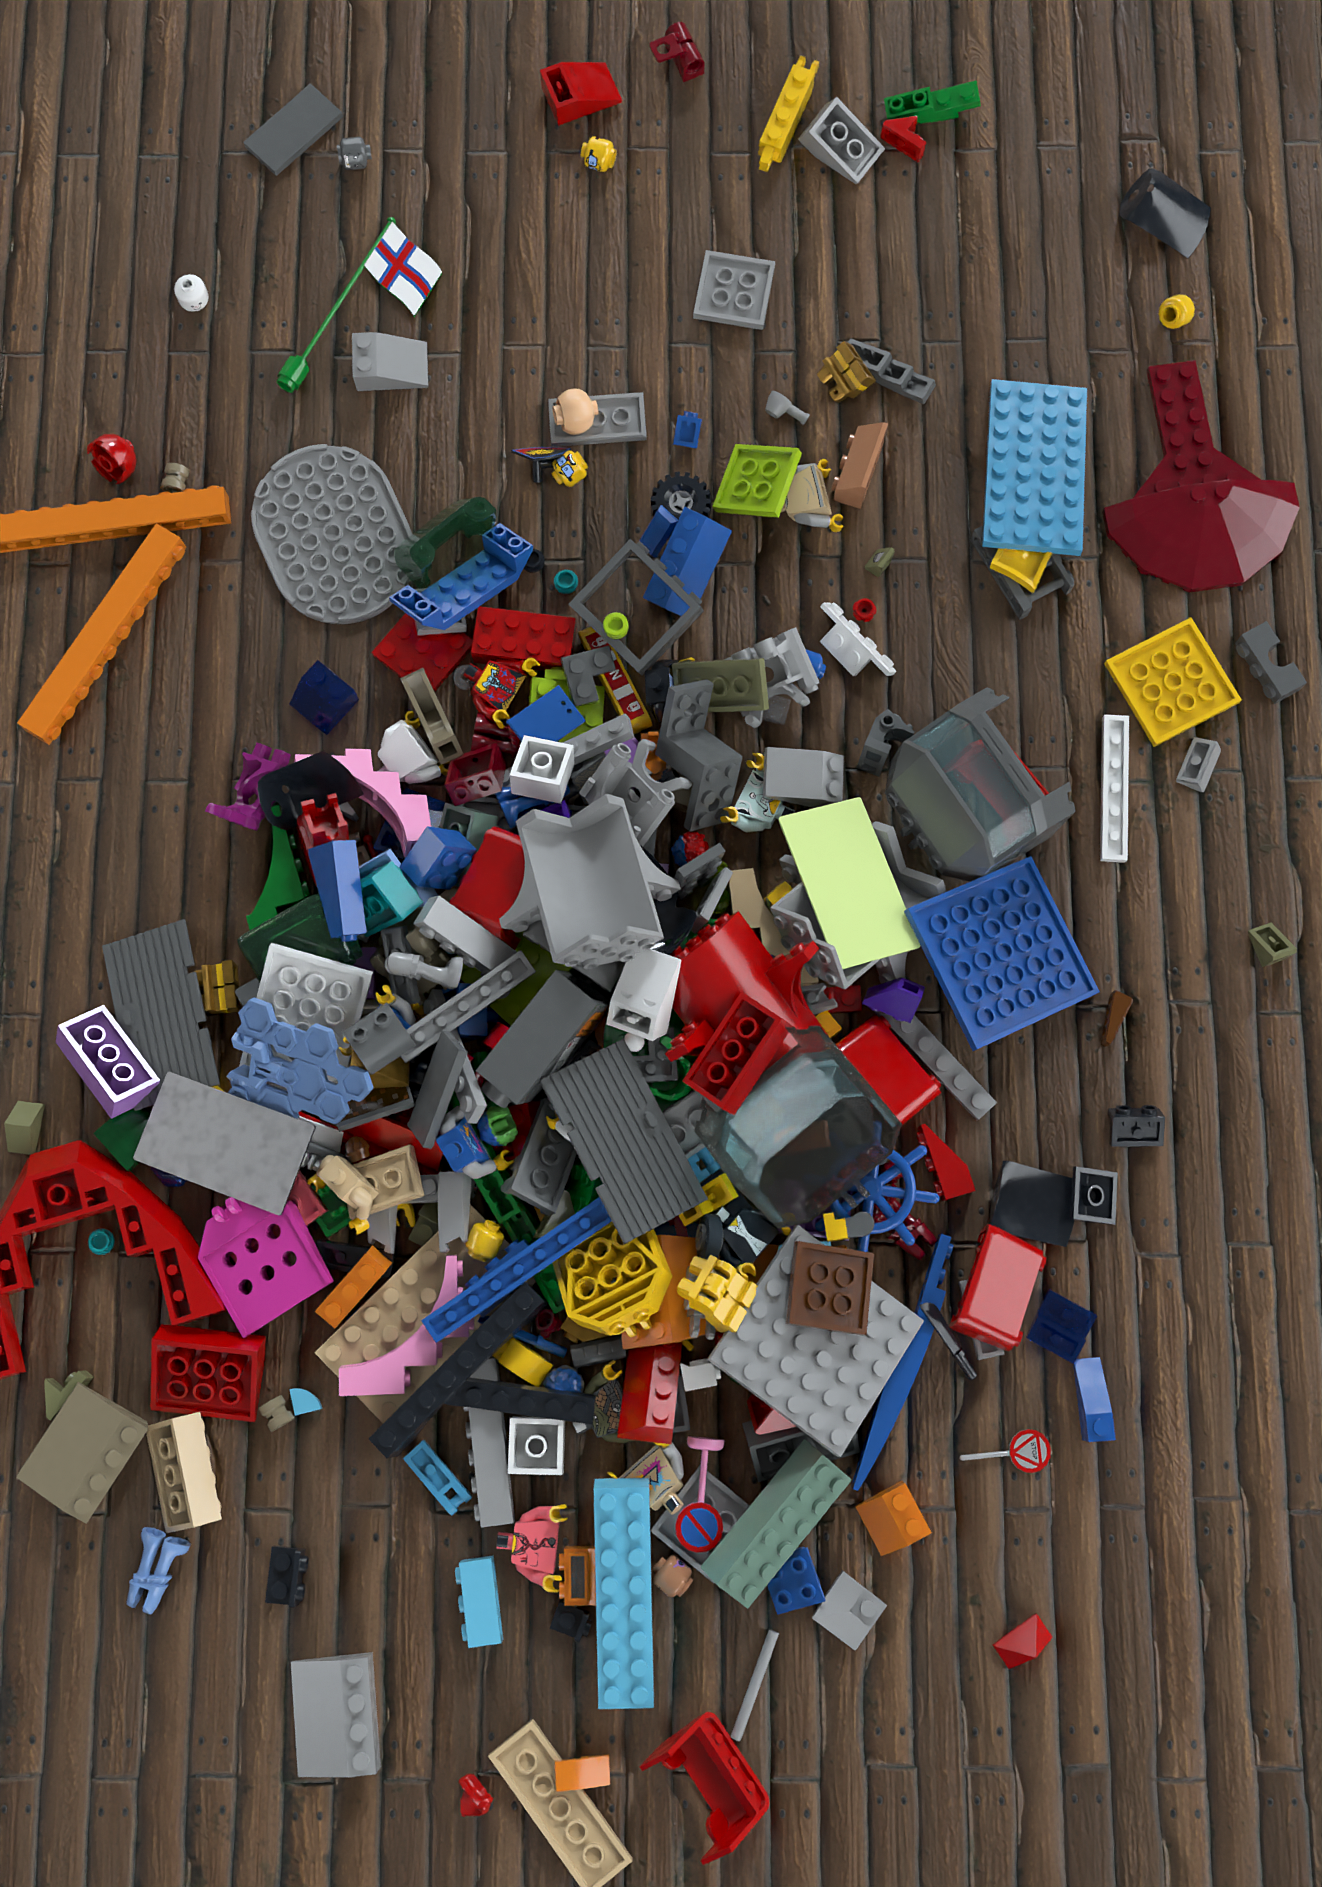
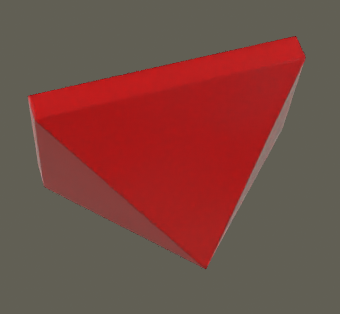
M1035 1613L992 1645L1007 1668L1011 1669L1036 1658L1053 1637L1037 1613Z

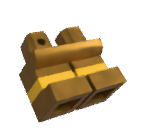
M845 341L836 347L838 350L831 357L822 360L824 366L817 373V376L825 385H828L832 380L836 381L837 385L829 391V394L838 403L847 397L854 399L876 382L853 345Z
M233 960L222 961L221 964L201 965L202 970L194 971L197 973L199 987H204V994L201 995L204 1011H208L211 1014L239 1012L242 1009L241 1002L235 993V990L240 987L238 965Z

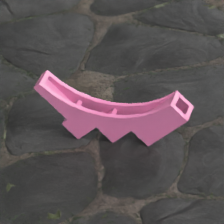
M345 749L344 756L331 755L341 762L358 782L364 793L359 798L382 814L391 825L400 841L403 855L406 857L427 826L431 827L427 795L401 794L399 773L373 771L370 749ZM295 754L294 762L311 755Z
M446 1255L443 1284L431 1313L463 1292V1287H458V1277L463 1276V1260H458L457 1255ZM474 1317L444 1338L469 1337V1330H474ZM422 1324L417 1332L402 1345L385 1355L363 1363L340 1366L339 1396L405 1394L406 1387L411 1386V1371L406 1370L405 1366L437 1365V1358H442L443 1356L442 1342L436 1343L424 1324Z

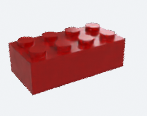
M479 606L471 649L474 663L487 664L489 660L495 661L496 659L526 660L534 658L540 666H533L532 670L545 671V669H551L552 667H562L560 659L574 655L577 634L576 618Z

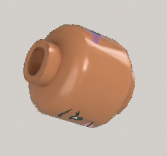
M675 1555L670 1556L667 1560L661 1557L652 1569L656 1573L653 1577L654 1585L668 1597L676 1595L681 1597L693 1581L691 1578V1568Z

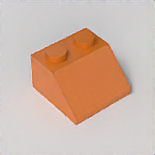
M903 1481L892 1485L855 1506L881 1556L907 1547L932 1533L906 1483Z

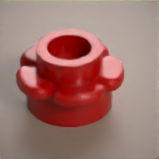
M867 598L855 602L852 608L855 619L858 621L863 620L864 622L871 621L877 611L874 603Z

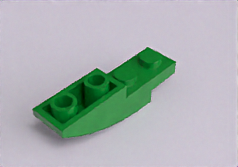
M977 80L932 92L929 86L884 98L887 120L917 116V123L958 118V112L981 106Z

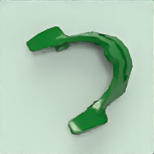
M661 1036L660 1043L669 1049L672 1046L670 1042L673 1039ZM684 1056L678 1058L684 1067V1075L678 1079V1086L671 1090H658L649 1087L653 1096L673 1101L689 1094L692 1088L682 1080L693 1064Z

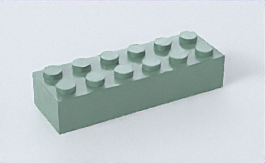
M804 1439L700 1568L717 1586L748 1609L851 1482V1479Z

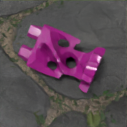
M256 743L252 755L245 752L242 753L243 771L234 787L237 790L235 804L226 807L209 803L205 812L245 828L258 831L261 821L266 817L259 800L258 781L264 775L287 766L291 754L275 749L271 761H269L272 748ZM253 794H257V800L253 804H249V798ZM276 801L272 802L271 807L276 805Z

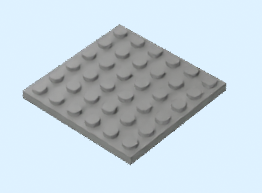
M796 1225L756 1284L758 1287L756 1288V1296L749 1308L743 1307L747 1313L736 1332H725L707 1360L835 1456L841 1457L924 1320L872 1281L867 1335L786 1324L794 1242L802 1241L824 1245L802 1227Z

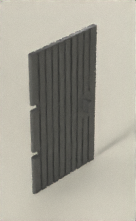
M182 919L135 936L121 939L120 941L103 945L102 948L117 1023L160 1080V1083L134 1107V1110L138 1111L155 1104L167 1072L175 1073L210 1087L220 1085L208 1028L200 1029L199 1023L206 1021L197 973L192 972L188 974L187 968L195 966L186 920Z
M624 1039L540 1080L562 1126L570 1122L572 1123L574 1129L569 1131L567 1135L590 1180L593 1181L600 1177L603 1185L595 1189L624 1244L708 1200Z

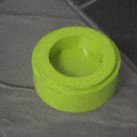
M618 612L607 615L603 622L606 635L612 639L624 637L629 629L627 618Z

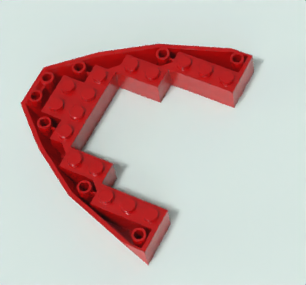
M82 1140L30 1154L0 1210V1380L26 1372L9 1295L34 1288L23 1237L116 1209L127 1256L137 1257L154 1252L172 1326L184 1325L228 1311L198 1259L200 1247L181 1217L133 1173L127 1171L124 1167Z

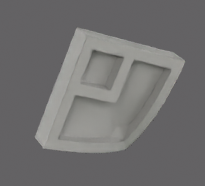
M842 1570L824 1596L826 1601L819 1604L812 1619L856 1651L887 1605Z

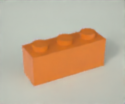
M372 1245L315 1312L335 1329L386 1272L392 1262Z

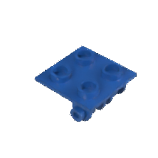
M805 1546L798 1547L767 1584L777 1615L826 1601L808 1547L805 1548Z

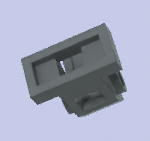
M889 709L885 710L875 718L856 768L879 777L891 745L886 744V742L895 740L903 743L914 735L913 726L911 724L906 725L899 715L893 714Z

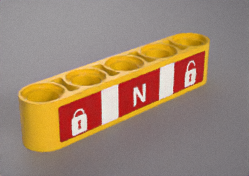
M591 626L579 631L578 636L585 651L605 646L610 647L616 670L598 675L603 687H605L618 716L627 714L630 718L634 734L653 726L649 714L616 650Z

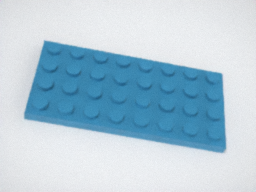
M992 379L989 399L982 547L1081 556L1083 551L1087 388Z

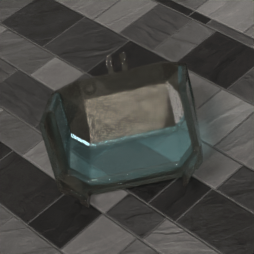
M809 1026L808 1029L799 1030L795 1027H785L798 1044L761 1074L736 1114L732 1115L722 1108L716 1112L702 1097L700 1105L702 1113L700 1121H696L694 1132L730 1181L777 1228L810 1223L841 1196L854 1209L857 1206L856 1200L847 1191L855 1185L862 1196L867 1198L870 1195L860 1180L892 1154L902 1126L898 1118L820 1026Z

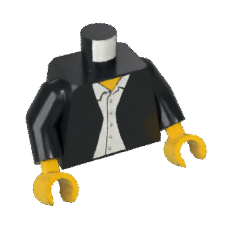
M722 1206L715 1213L720 1216L723 1228V1244L719 1258L731 1264L736 1269V1272L748 1281L746 1273H751L754 1277L756 1276L755 1267L752 1263L779 1233L777 1230L779 1227H781L783 1234H790L791 1229L785 1227V1225L793 1224L796 1226L794 1217L791 1215L781 1217L774 1213L754 1208H742L732 1215Z

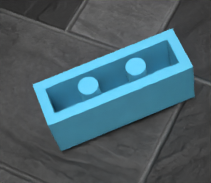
M494 1555L461 1560L459 1567L455 1568L457 1585L461 1584L462 1595L458 1596L460 1613H465L466 1623L462 1624L463 1641H468V1648L500 1644L503 1641Z

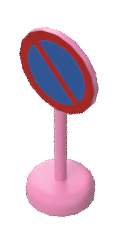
M688 1436L687 1445L690 1448L702 1450L698 1502L691 1503L681 1510L676 1519L675 1531L681 1545L690 1551L700 1553L714 1548L720 1541L723 1533V1521L719 1512L710 1504L704 1503L708 1450H722L724 1440Z

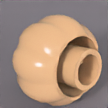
M580 389L564 391L557 398V405L552 406L556 426L561 425L562 430L571 435H579L589 430L593 424L594 415H598L596 400L591 401L587 393Z

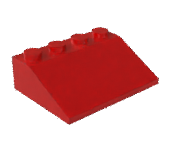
M161 1324L152 1338L150 1410L180 1414L200 1412L201 1416L255 1422L265 1362L266 1336L250 1334L243 1338L241 1333Z

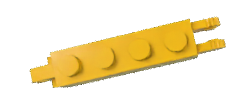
M800 56L797 64L792 66L759 141L758 155L761 156L759 169L768 172L773 161L782 162L811 96L814 78L819 67V62L816 60L811 64L810 70L804 68L806 63V57Z

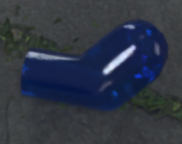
M151 1167L154 1174L167 1187H181L188 1181Z

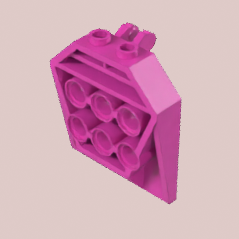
M230 1197L225 1200L226 1205L222 1207L216 1206L212 1209L213 1217L206 1222L198 1259L243 1338L333 1282L331 1274L295 1202L292 1200L287 1201L283 1214L279 1216ZM276 1224L281 1229V1234L278 1238L273 1234V1228ZM254 1238L259 1243V1248L256 1252L251 1247V1242ZM291 1251L294 1252L297 1257L296 1263L294 1265H292L288 1259V1256ZM232 1252L237 1257V1262L235 1265H232L230 1262V1255ZM269 1265L272 1266L275 1271L274 1277L272 1279L269 1278L267 1275V1268ZM247 1280H250L253 1285L250 1293L245 1288Z

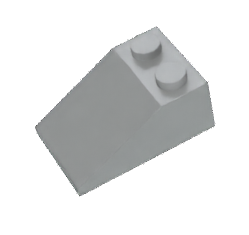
M835 97L821 109L798 138L814 157L855 184L862 179L885 149L838 97Z
M378 332L352 333L353 379L357 391L428 388L427 342Z
M766 747L764 752L763 797L812 808L841 802L843 799L844 756L818 750Z

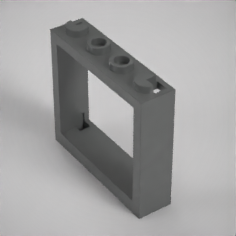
M629 539L568 605L643 676L645 671L650 669L704 610L700 606L702 601L693 592L687 594L682 589L685 584L676 575L670 577L665 572L667 567L658 558L653 561L647 555L650 551L640 541L636 544ZM632 553L643 561L690 607L640 660L619 639L608 637L604 631L603 624L584 606L588 599Z

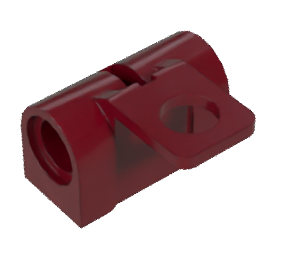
M676 22L667 28L664 37L650 42L649 47L658 63L673 58L683 82L704 74V60L685 23ZM665 44L668 53H659L657 51L658 46Z

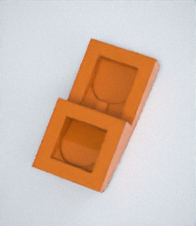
M608 1754L583 1756L577 1759L554 1760L556 1792L610 1785Z

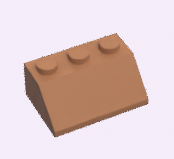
M882 422L858 426L855 435L850 434L846 448L850 449L848 456H842L839 465L842 473L840 477L835 476L831 488L832 491H835L834 501L861 509L883 447L888 423Z

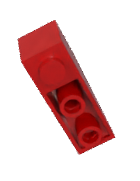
M926 1124L920 1125L918 1127L919 1132H916L919 1146L923 1145L927 1148V1157H924L925 1165L928 1172H933L935 1182H932L933 1189L939 1197L941 1196L942 1202L976 1191L968 1166Z

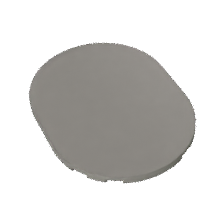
M312 445L295 450L278 460L258 484L251 510L253 531L279 591L297 611L324 623L351 624L361 622L389 608L393 604L390 602L389 597L408 585L415 564L413 535L389 480L374 461L363 456L359 451L345 446Z

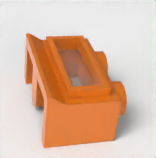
M565 1546L564 1553H559V1571L564 1570V1582H559V1599H565V1606H596L595 1546Z

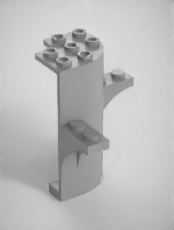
M605 794L570 818L533 809L516 820L524 851L525 872L522 887L516 901L508 912L499 918L501 928L513 930L514 932H523L528 929L529 925L542 920L553 962L565 964L567 967L583 966L585 970L594 969L599 965L619 960L622 962L630 961L635 958V954L642 950L651 949L655 946L656 942L664 938L653 899L658 901L670 899L672 894L681 889L679 881L663 873L644 853L633 832L623 798Z
M877 821L872 824L906 909L946 892L942 879L906 867L893 826ZM786 854L779 859L784 878L798 885L770 907L774 916L773 921L782 936L781 943L787 950L801 942L805 945L814 940L819 950L804 964L810 976L814 978L819 977L830 985L846 989L875 964L881 984L900 977L905 978V962L908 951L842 969L835 947L825 941L793 857Z

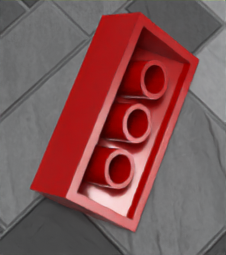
M741 992L682 1081L723 1110L735 1115L793 1026Z
M414 1107L344 1130L391 1151L412 1145L414 1146L417 1162L436 1170L439 1169L446 1159L436 1140L432 1149L424 1148L407 1126Z
M683 1341L628 1349L617 1438L663 1444L672 1443Z

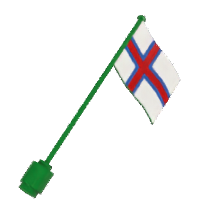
M393 217L387 218L388 223L302 356H289L281 368L276 382L283 390L293 393L302 384L310 371L307 366L308 362L305 360L364 268L384 289L401 301L412 313L413 317L416 316L442 275V271L430 256L406 238L395 225L396 220Z

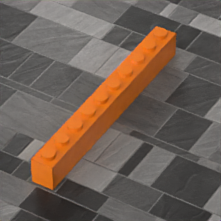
M209 486L206 489L200 490L185 489L182 492L176 493L161 492L158 495L152 496L137 495L129 499L113 498L105 502L89 501L81 505L65 504L58 508L41 507L34 511L17 510L10 514L0 513V553L145 535L150 533L155 524L169 531L231 524L229 496L224 487Z
M158 524L154 525L17 722L26 732L48 745L59 737L61 728L66 720L72 718L75 713V707L80 700L87 696L93 681L101 676L107 661L115 656L118 645L128 637L131 626L136 620L141 618L149 600L155 598L158 587L163 580L168 579L176 561L183 557L186 546L179 536Z

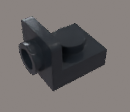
M560 1600L550 1629L575 1638V1641L580 1642L582 1636H588L593 1621L588 1619L589 1611L576 1606H565V1602Z

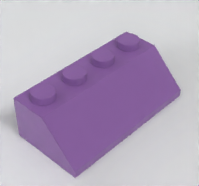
M104 1005L58 1025L56 1044L111 1119L134 1108L160 1083L159 1078Z

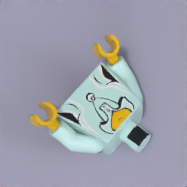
M752 753L757 759L756 763L747 760V766L756 768V771H752L735 807L723 808V810L729 813V817L722 816L720 818L723 823L731 822L732 825L744 832L763 831L765 828L770 829L776 818L779 819L781 816L795 812V810L782 805L784 801L763 797L764 756L761 753Z

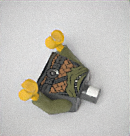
M613 1360L602 1371L591 1378L583 1392L596 1395L593 1424L572 1423L578 1435L593 1428L597 1438L602 1437L606 1442L627 1443L634 1440L617 1438L623 1389L617 1377L623 1371L620 1370L616 1373L612 1370V1365L616 1362Z

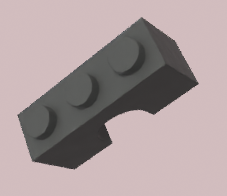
M1266 621L1242 634L1235 642L1240 657L1244 658L1248 663L1252 676L1257 678L1263 686L1265 696L1276 704L1298 692L1307 681L1294 662L1287 666L1279 667L1269 660L1268 652L1272 651L1280 640Z

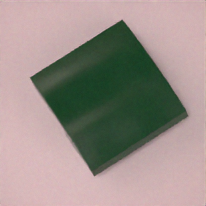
M132 1108L112 1119L110 1118L93 1133L129 1172L140 1163L134 1160L133 1157L150 1113L146 1108L138 1111Z

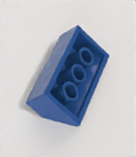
M684 507L660 559L667 567L665 572L670 577L676 575L685 584L682 589L687 594L693 592L701 599L732 530L700 513ZM655 573L653 574L643 598L676 615L682 616L690 607Z

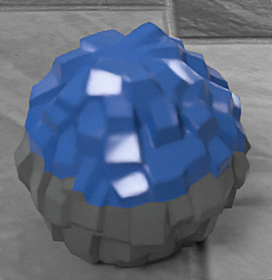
M568 1365L552 1369L543 1381L544 1388L579 1393L584 1391L585 1383L582 1375Z

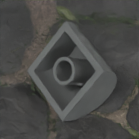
M387 1002L342 1032L370 1075H373L416 1046Z

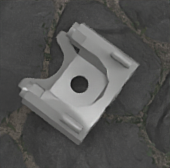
M796 627L777 635L773 639L770 637L753 645L754 648H746L724 659L764 658L765 667L771 668L774 672L773 679L767 682L768 700L777 694H787L801 706H806L810 703L806 694L819 689L817 686L819 680ZM797 681L800 690L792 682ZM763 710L740 711L742 717L746 716V724L753 728L761 725Z
M642 739L638 743L633 764L628 762L631 758L630 748L623 743L614 744L593 776L586 781L579 792L581 796L586 798L589 805L605 794L623 798L633 832L642 847L674 805L675 796L672 791L681 788L689 789L692 786V782L689 779L682 777L664 783L657 782L650 777L652 772L645 766L648 752L653 751L656 745L654 742ZM632 787H636L640 791V797L631 789Z

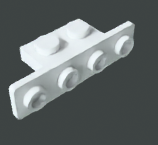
M823 603L820 606L836 623L820 642L852 676H856L870 660L886 676L895 674L896 670L892 667L894 663L886 655H880L876 650V644L870 638H864L859 633V626L852 620L848 621L842 615L844 613L843 610L836 603Z

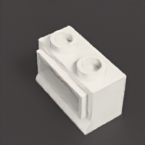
M708 1358L689 1361V1366L680 1363L685 1391L716 1386V1379H721L720 1369L709 1362Z

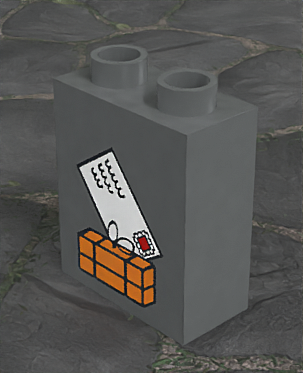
M555 970L476 1070L487 1080L480 1088L481 1091L502 1108H506L509 1103L518 1105L539 1100L545 1093L540 1080L558 1072L568 1064L609 1012L610 1000L575 972Z

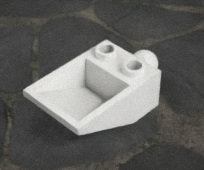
M648 949L635 954L634 959L626 961L610 1001L606 1024L628 1032L624 1040L630 1051L636 1052L641 1050L645 1039L653 1041L667 1034L681 959Z

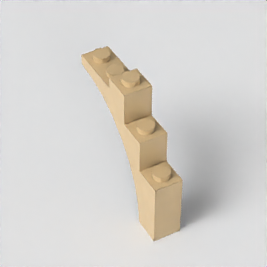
M753 868L732 870L733 874L728 882L731 915L738 911L741 913L754 933H759L760 941L772 957H776L781 953L784 955L789 954L790 950H787L781 943L782 936L774 924V917L765 906L759 893ZM804 966L801 973V987L818 984V977L810 976Z

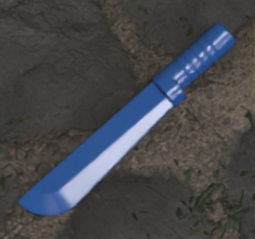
M481 1316L477 1322L483 1324L490 1316H485L484 1318ZM520 1330L513 1336L561 1358H564L567 1352V1348L547 1341L540 1335L535 1336L524 1330Z

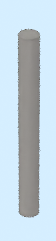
M768 1630L730 1736L734 1740L741 1741L777 1641L779 1633L773 1630Z

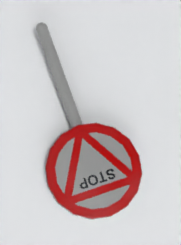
M1025 1429L1019 1431L1012 1438L1009 1450L961 1455L959 1458L961 1461L1010 1456L1016 1468L1023 1472L1035 1473L1041 1471L1048 1464L1051 1457V1447L1049 1441L1042 1433L1036 1430Z

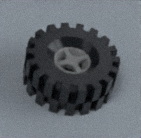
M675 472V477L672 478L670 474L666 475L665 481L663 482L660 479L657 482V488L654 487L652 490L651 516L654 517L660 505H662L677 520H679L684 507L710 518L711 493L709 489L706 490L707 484L704 481L699 483L700 477L696 475L693 479L690 478L689 472H685V476H680V472Z

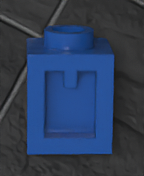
M684 411L683 416L678 415L674 445L691 448L698 447L703 420L698 418V413Z

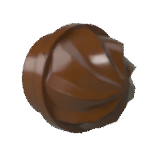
M353 1136L345 1144V1157H349L351 1163L371 1155L368 1149L370 1145L364 1138Z

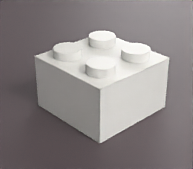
M524 735L510 772L512 794L561 804L575 764L573 745Z
M511 1417L508 1474L562 1475L564 1473L565 1421L542 1417Z

